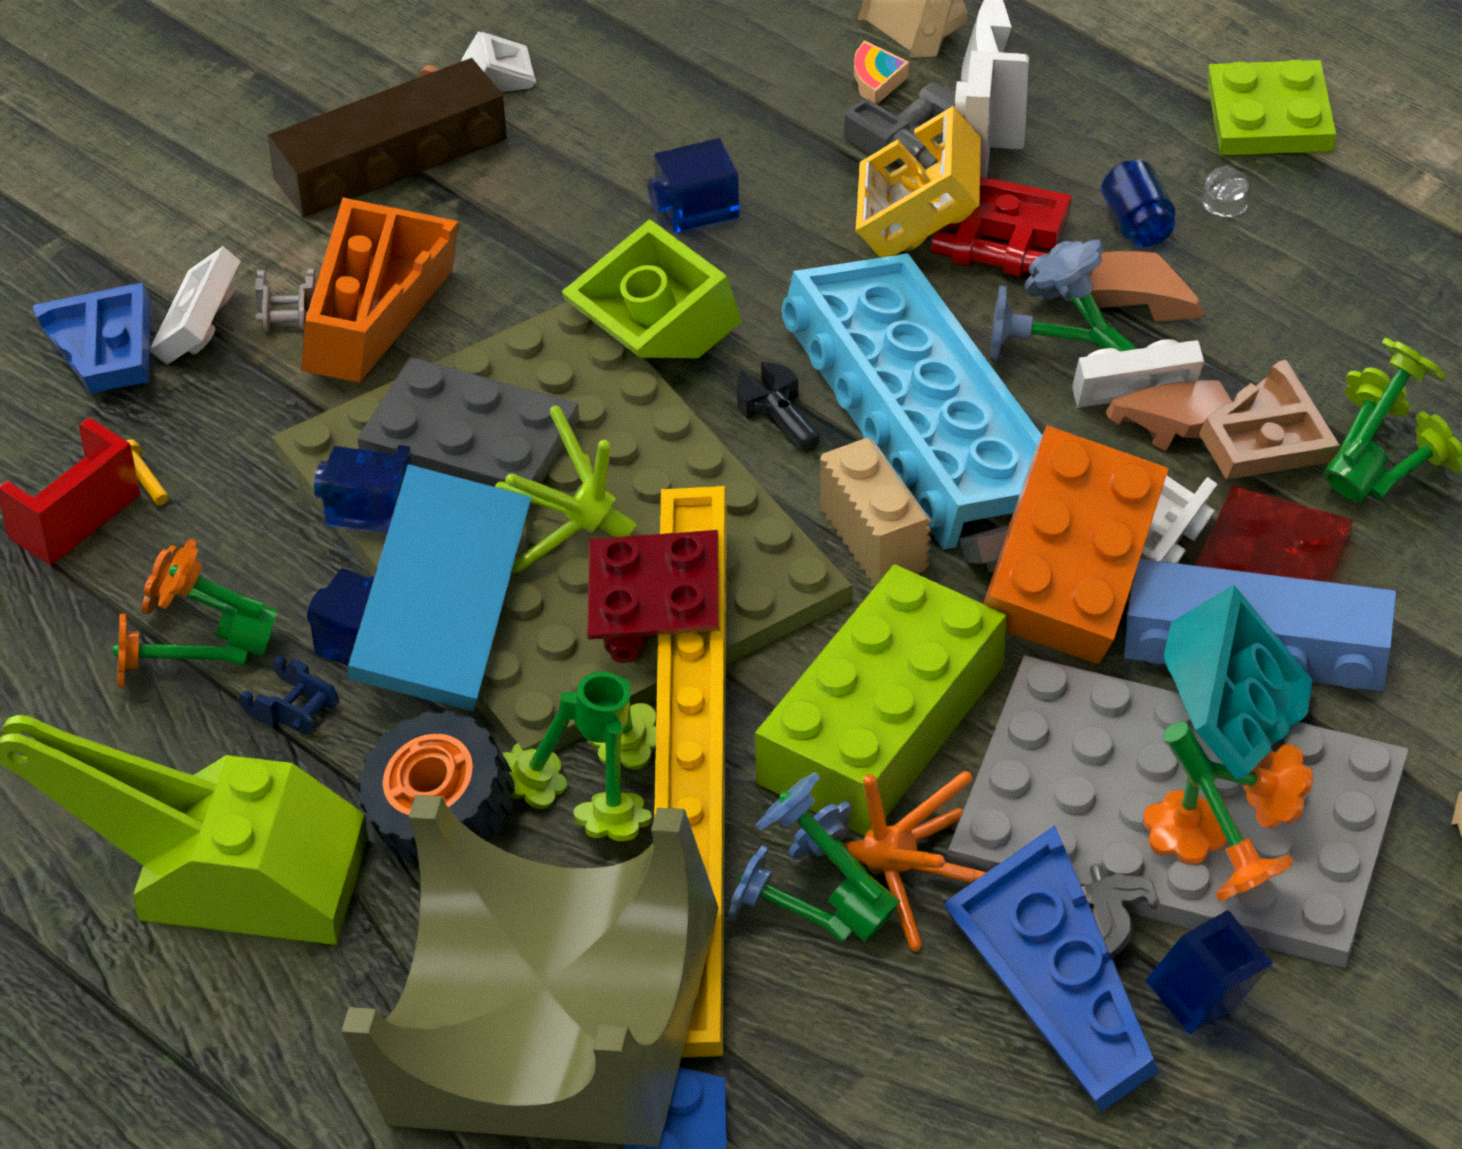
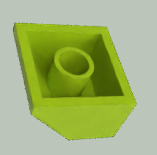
M651 219L561 291L564 300L640 358H700L743 322L727 275Z

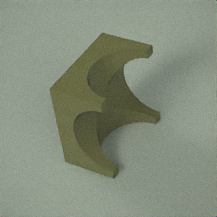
M415 795L408 818L415 836L419 859L420 915L410 973L397 1005L386 1019L381 1017L377 1009L349 1007L341 1030L387 1126L659 1147L719 909L685 809L657 808L651 829L653 843L639 856L613 866L569 868L531 861L506 852L480 838L463 825L448 808L442 796Z

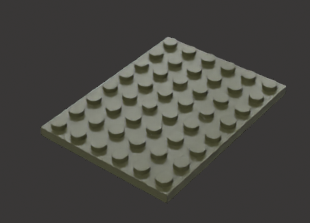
M568 302L433 362L577 402L579 406V422L573 433L583 454H587L590 457L593 471L599 442L601 440L610 442V460L605 490L616 497L612 506L637 523L630 536L660 534L661 489L725 486L727 499L726 665L852 602V584L645 358L638 357ZM394 381L272 436L274 454L374 578L407 469L360 456L357 438ZM564 445L543 480L542 485L573 497L583 483ZM530 503L515 560L570 521L565 513ZM598 527L592 534L582 528L520 573L515 574L511 572L476 702L478 709L510 749L519 743L523 751L528 749L537 750L559 711L561 694L566 691L577 692L580 680L587 674L597 671L610 672L619 675L621 678L628 679L631 682L630 706L637 703L648 705L657 700L658 635L643 636V649L637 654L636 659L630 663L614 661L611 658V654L606 651L603 639L588 640L589 539L611 537ZM570 720L553 752L584 737L574 723V720Z

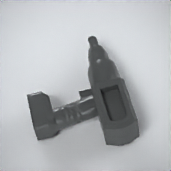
M932 82L921 89L918 99L898 116L868 99L852 105L845 114L844 138L871 155L898 139L926 170L938 163V160L914 135V129L921 126L929 118L932 119L950 107H955L956 94ZM900 158L894 161L901 166L905 165Z

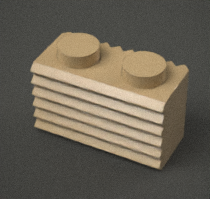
M867 437L823 453L820 458V512L826 513V520L831 521V528L837 529L838 537H843V545L848 546V553L854 554V561L860 562V569L865 570V577L871 579V586L875 587L894 564L916 574L925 571L930 566L927 560L930 554L927 551L931 548L928 544L931 539L928 535L931 531L928 526L931 520L874 440Z

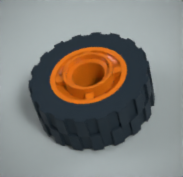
M444 710V713L434 714L433 711L420 713L419 717L411 720L406 718L397 723L398 726L389 733L386 731L377 740L379 743L376 747L367 753L364 759L365 766L363 772H359L358 785L361 787V793L358 794L360 806L365 811L364 815L386 846L395 855L400 853L408 862L417 864L419 861L415 836L408 818L415 795L442 796L455 817L470 831L485 841L493 834L496 836L503 827L502 822L506 814L510 815L513 806L511 794L515 793V782L509 774L512 770L486 728L481 729L478 722L467 715L464 718L458 716L454 711Z

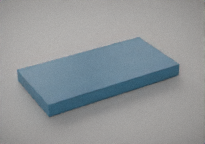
M408 464L350 658L346 679L474 712L531 497Z

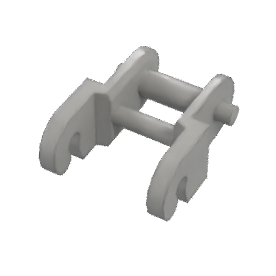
M307 268L305 284L300 285L299 295L271 296L270 289L267 286L265 270H257L255 294L258 311H262V313H256V322L263 323L264 332H269L271 323L299 322L301 331L305 330L306 316L316 287L315 268ZM298 304V309L272 311V305Z

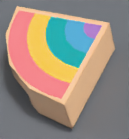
M864 40L855 52L854 77L858 83L860 95L878 105L909 77V62Z

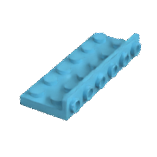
M901 254L793 271L788 296L782 303V318L788 331L793 332L809 355L812 366L820 371L835 393L839 405L847 410L862 432L863 438L868 437L874 440L930 518L931 522L928 525L931 529L930 532L941 548L946 550L957 547L964 522L1014 513L1033 454L1042 435L910 255Z

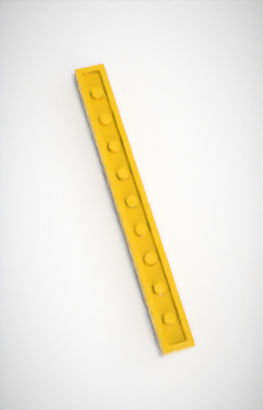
M725 486L661 489L660 534L718 530L719 631L658 635L654 818L657 808L685 809L719 907L681 1058L723 1056L727 499Z

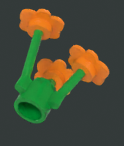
M190 538L183 548L179 549L177 546L171 545L167 550L163 549L156 558L152 574L149 576L144 587L143 594L145 597L141 608L142 613L150 615L156 606L166 609L177 594L222 611L215 637L225 639L227 643L226 646L139 644V632L126 631V614L120 613L118 644L112 648V653L118 657L117 689H124L125 670H138V658L223 660L244 666L247 653L263 657L278 608L265 605L262 601L242 596L200 576L202 563L195 560L198 553V548H196L197 541Z

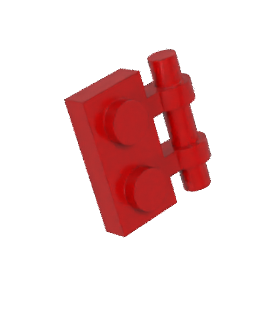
M980 176L979 207L975 208L965 220L944 226L959 230L957 234L936 231L932 240L931 252L952 257L953 264L971 267L974 262L1001 267L1004 274L1022 278L1024 273H1029V267L1037 257L1049 254L1031 250L1032 246L1053 249L1058 244L1071 213L1072 195ZM984 235L1009 240L1010 242L1007 245L980 238Z

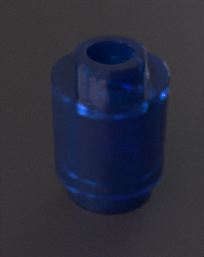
M1134 160L1121 162L1110 170L1102 182L1101 194L1123 236L1132 240L1134 244L1140 247L1157 245L1167 239L1175 228L1174 217L1176 211L1154 167L1149 162Z

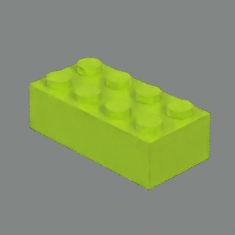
M894 564L755 732L756 784L780 795L782 792H787L802 778L816 772L820 778L809 792L815 799L809 810L818 813L830 804L838 806L843 802H848L852 806V811L848 815L850 822L847 828L865 836L867 831L872 829L863 784L864 777L869 774L876 777L886 818L1004 667L1007 614Z

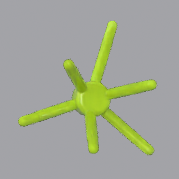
M557 405L550 408V415L583 484L573 497L512 473L506 476V483L498 482L495 485L496 488L530 496V503L563 512L570 519L566 524L517 558L512 568V572L515 574L520 573L532 563L542 558L582 528L592 534L598 527L611 537L630 536L637 525L636 522L612 506L616 497L605 490L610 460V442L607 440L599 442L593 471L590 457L587 454H583L561 407Z

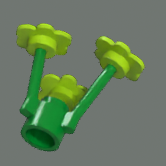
M1385 337L1381 344L1386 347L1385 350L1393 355L1388 363L1397 372L1391 381L1386 373L1377 368H1365L1362 373L1355 370L1348 372L1345 378L1348 384L1345 389V395L1360 410L1339 451L1323 471L1326 482L1336 492L1357 503L1364 502L1370 493L1383 500L1395 483L1427 460L1436 466L1441 465L1444 467L1447 465L1457 474L1462 472L1461 443L1452 436L1449 426L1440 416L1435 414L1429 416L1424 411L1416 415L1419 425L1415 427V432L1417 435L1416 443L1419 449L1386 472L1384 464L1387 462L1388 456L1371 439L1388 413L1397 417H1403L1408 413L1410 404L1405 399L1407 390L1404 387L1407 381L1411 378L1421 382L1425 375H1430L1439 381H1444L1447 375L1438 369L1439 367L1435 363L1422 357L1419 351Z
M597 671L587 674L580 680L577 692L566 691L561 694L559 711L537 750L528 749L523 751L519 743L513 746L510 753H502L512 770L509 774L515 782V793L511 794V798H524L530 806L537 809H545L552 805L555 795L564 793L567 787V780L559 773L561 761L553 753V750L572 719L590 744L599 748V760L606 765V792L597 793L592 796L591 802H585L576 806L574 809L575 822L585 826L586 834L592 838L608 836L616 841L634 839L639 834V828L646 827L651 823V812L644 809V800L641 796L634 793L621 792V764L628 769L635 770L643 768L650 761L651 749H656L655 710L645 703H637L630 706L631 682L628 679L621 678L619 675L610 672Z

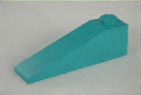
M1232 585L1171 622L1163 655L1166 666L1174 679L1195 731L1238 780L1255 768L1271 751L1270 746L1273 743L1281 740L1290 732V726L1301 721L1307 715L1313 679L1235 585Z

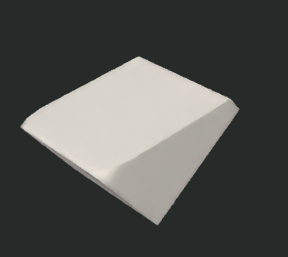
M478 32L461 60L473 58L501 93L533 88L536 83L526 45L491 34Z

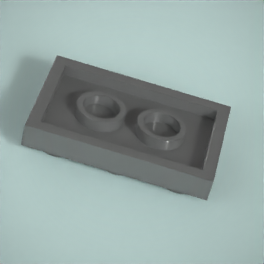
M410 357L358 436L359 455L407 469L409 464L495 487L498 482L506 483V476L511 473L542 484L564 447L558 429L550 415V408L555 405L561 407L573 431L579 422V406L577 402Z

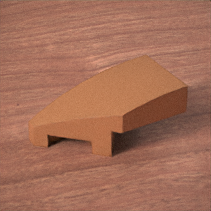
M1141 251L1101 253L1102 262L1092 271L1090 276L1094 285L1091 294L1099 308L1148 304L1154 322L1202 318L1204 311L1199 298L1159 254Z
M1219 380L1186 381L1150 387L1117 397L1110 403L1106 415L1110 420L1119 425L1121 422H1136L1145 427L1154 439L1152 444L1166 451L1175 434L1184 438H1201L1199 433L1206 417L1223 404L1233 402Z

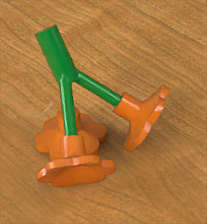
M1176 722L1170 725L1164 731L1163 739L1186 773L1187 779L1184 791H1171L1166 794L1162 803L1151 804L1144 811L1143 825L1150 831L1148 843L1152 851L1162 856L1175 855L1186 864H1197L1205 860L1208 851L1220 850L1228 841L1230 846L1224 850L1235 871L1226 884L1217 889L1218 891L1215 895L1218 901H1223L1237 893L1248 891L1264 883L1270 877L1289 869L1294 862L1290 854L1275 859L1260 858L1250 838H1242L1214 781L1216 778L1243 784L1247 802L1250 806L1256 808V819L1262 827L1274 829L1281 822L1294 823L1301 817L1304 810L1303 797L1309 793L1313 785V773L1308 766L1303 765L1301 749L1294 745L1285 744L1276 752L1270 751L1249 774L1237 780L1224 764L1210 761L1187 723ZM1200 789L1205 798L1198 797Z

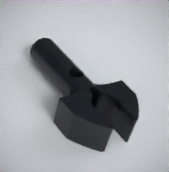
M761 362V380L771 390L769 391L766 388L755 386L749 376L742 370L737 382V408L746 419L760 413L770 414L801 451L807 452L814 449L819 444V434L790 401L799 396V379L785 366Z

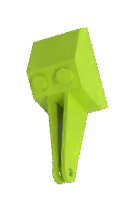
M16 715L6 720L1 733L2 737H0V763L28 781L143 865L133 893L138 920L337 945L368 842L366 819L363 812L302 769L289 762L225 755L198 773L190 775L72 735L33 717ZM19 732L28 733L34 738L21 735ZM13 751H17L23 756L17 755Z

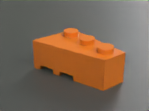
M342 198L305 320L301 371L360 383L453 272L459 221Z

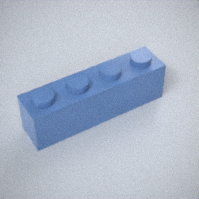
M1144 559L1139 560L1133 579L1127 615L1124 659L1166 664L1163 655L1171 622L1232 585H1235L1313 679V683L1343 686L1351 689L1360 688L1384 691L1391 649L1396 598L1395 590Z

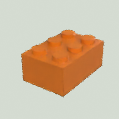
M1046 426L1033 454L983 602L984 605L1007 614V633L1097 665L1101 663L1115 638L1169 468L1057 428Z

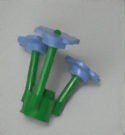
M814 772L808 777L802 778L787 792H782L779 800L766 811V814L755 824V827L762 831L776 821H779L784 828L795 821L802 827L795 834V843L789 849L788 854L793 860L800 859L807 853H815L817 856L826 854L847 877L828 900L837 911L834 915H831L770 885L769 882L773 872L764 867L768 848L762 845L757 854H754L744 874L739 877V885L732 897V904L727 918L735 920L745 904L756 908L760 900L764 898L823 927L840 943H843L852 932L866 943L885 924L901 901L869 875L841 842L847 834L848 830L846 827L850 822L848 815L852 811V806L848 802H843L838 806L830 804L820 810L814 817L807 811L815 802V799L809 792L820 778Z

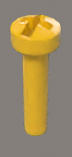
M126 440L131 444L137 479L156 505L165 504L169 500V495L141 458L143 452L141 446L135 440Z

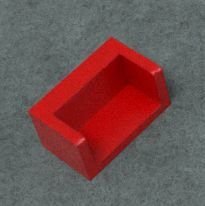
M87 418L79 424L85 458L36 496H30L9 481H5L0 485V507L7 537L50 566L140 496L131 444L91 418Z

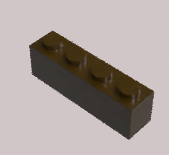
M469 58L268 134L273 178L304 218L340 204L342 198L353 199L507 139L503 94L475 60Z

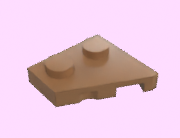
M1287 360L1275 363L1264 380L1256 386L1250 383L1237 393L1233 403L1223 404L1206 417L1199 433L1226 480L1329 463L1340 446Z

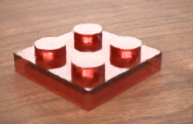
M1232 486L1195 566L1331 582L1350 540L1353 519Z

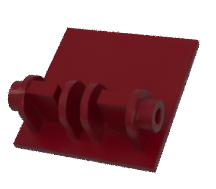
M718 530L589 539L588 640L603 639L604 647L611 654V658L618 663L634 661L637 654L643 649V636L719 631Z

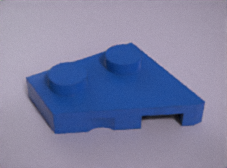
M144 282L33 305V312L41 329L90 393L149 382L151 299Z

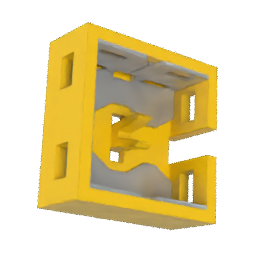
M954 106L914 129V135L938 160V163L925 170L898 139L860 162L856 232L880 258L895 256L902 251L907 252L917 248L924 242L927 236L950 223L956 224L965 220L975 208L979 207L981 137ZM943 132V142L938 144L934 137ZM899 158L905 163V165L892 173H889L884 168Z

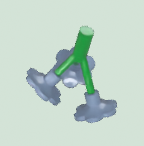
M1091 240L1084 244L1080 241H1063L1057 244L1049 254H1043L1031 263L1029 267L1031 276L1024 284L1025 290L1030 296L1042 295L1046 300H1052L1062 295L1066 301H1073L1092 329L1033 322V316L1014 314L1007 301V286L999 285L994 311L989 361L997 362L1000 348L1008 337L1030 340L1031 334L1094 342L1101 349L1114 348L1120 352L1138 349L1105 321L1091 294L1094 285L1088 272L1094 270L1102 262L1100 255L1104 251V247L1100 240Z

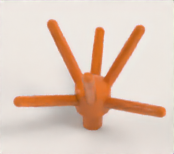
M968 771L960 773L892 826L886 825L876 777L871 774L866 775L863 779L872 829L867 831L864 840L843 843L862 867L868 866L869 870L875 875H885L890 893L901 901L896 911L908 946L914 952L921 950L922 941L899 873L914 869L968 883H973L987 873L947 863L944 857L939 854L917 851V842L959 822L963 809L955 808L919 825L971 783L973 777Z

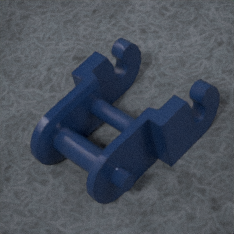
M278 655L272 661L274 671L282 680L295 687L283 700L276 696L268 698L259 694L255 702L253 701V694L245 690L239 696V703L248 715L273 728L280 722L294 731L310 734L315 729V724L312 720L314 715L323 706L334 708L339 703V696L333 685L310 675L308 665L293 658L287 667L286 658ZM300 695L310 699L302 709L292 705Z

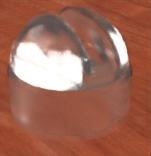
M1229 165L1215 168L1207 176L1204 183L1202 198L1204 207L1210 213L1222 217H1232L1243 213L1248 207L1250 196L1247 176L1242 172H1237L1236 168Z

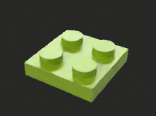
M1321 60L1233 62L1208 65L1207 84L1220 156L1334 151L1336 130Z

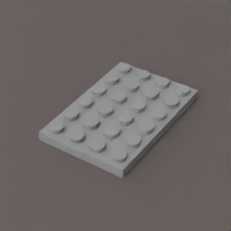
M1023 656L949 846L948 863L988 872L1055 825L1081 887L1093 883L1090 874V868L1093 864H1100L1104 869L1106 877L1119 873L1128 876L1145 877L1153 882L1160 901L1156 910L1152 909L1147 901H1143L1135 905H1126L1125 909L1130 914L1346 969L1406 767L1409 748L1306 723H1295L1289 727L1290 732L1284 738L1270 746L1271 751L1276 752L1285 744L1300 748L1303 753V765L1308 766L1312 770L1313 785L1309 793L1303 797L1304 810L1301 817L1291 824L1281 822L1274 829L1265 828L1258 824L1256 808L1248 804L1243 784L1216 778L1214 784L1242 838H1250L1259 857L1275 859L1290 854L1294 860L1289 869L1270 877L1264 883L1243 893H1237L1226 900L1218 901L1215 895L1218 891L1217 889L1226 884L1235 871L1224 850L1230 846L1228 841L1222 849L1208 851L1205 860L1201 863L1186 864L1175 855L1162 856L1152 851L1148 843L1150 831L1143 825L1144 811L1149 805L1162 803L1166 794L1171 791L1185 790L1187 775L1163 739V733L1170 725L1176 722L1187 723L1210 761L1223 764L1195 731L1180 693ZM1200 789L1198 797L1205 798Z

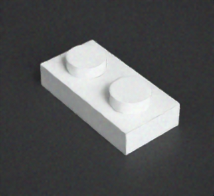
M224 246L188 270L150 347V352L166 365L187 351L191 354L198 353L209 342L215 332V326L211 322L216 312L231 298L235 287L230 282L241 262Z
M1166 339L1154 342L1146 348L1121 352L1114 348H1105L1094 351L1087 357L1079 358L1072 385L1077 408L1111 403L1117 397L1150 387L1177 382L1198 381L1204 363L1199 341L1179 343L1176 340Z

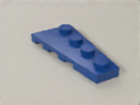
M1055 825L943 903L953 922L1100 1112L1106 1110L1159 1072Z

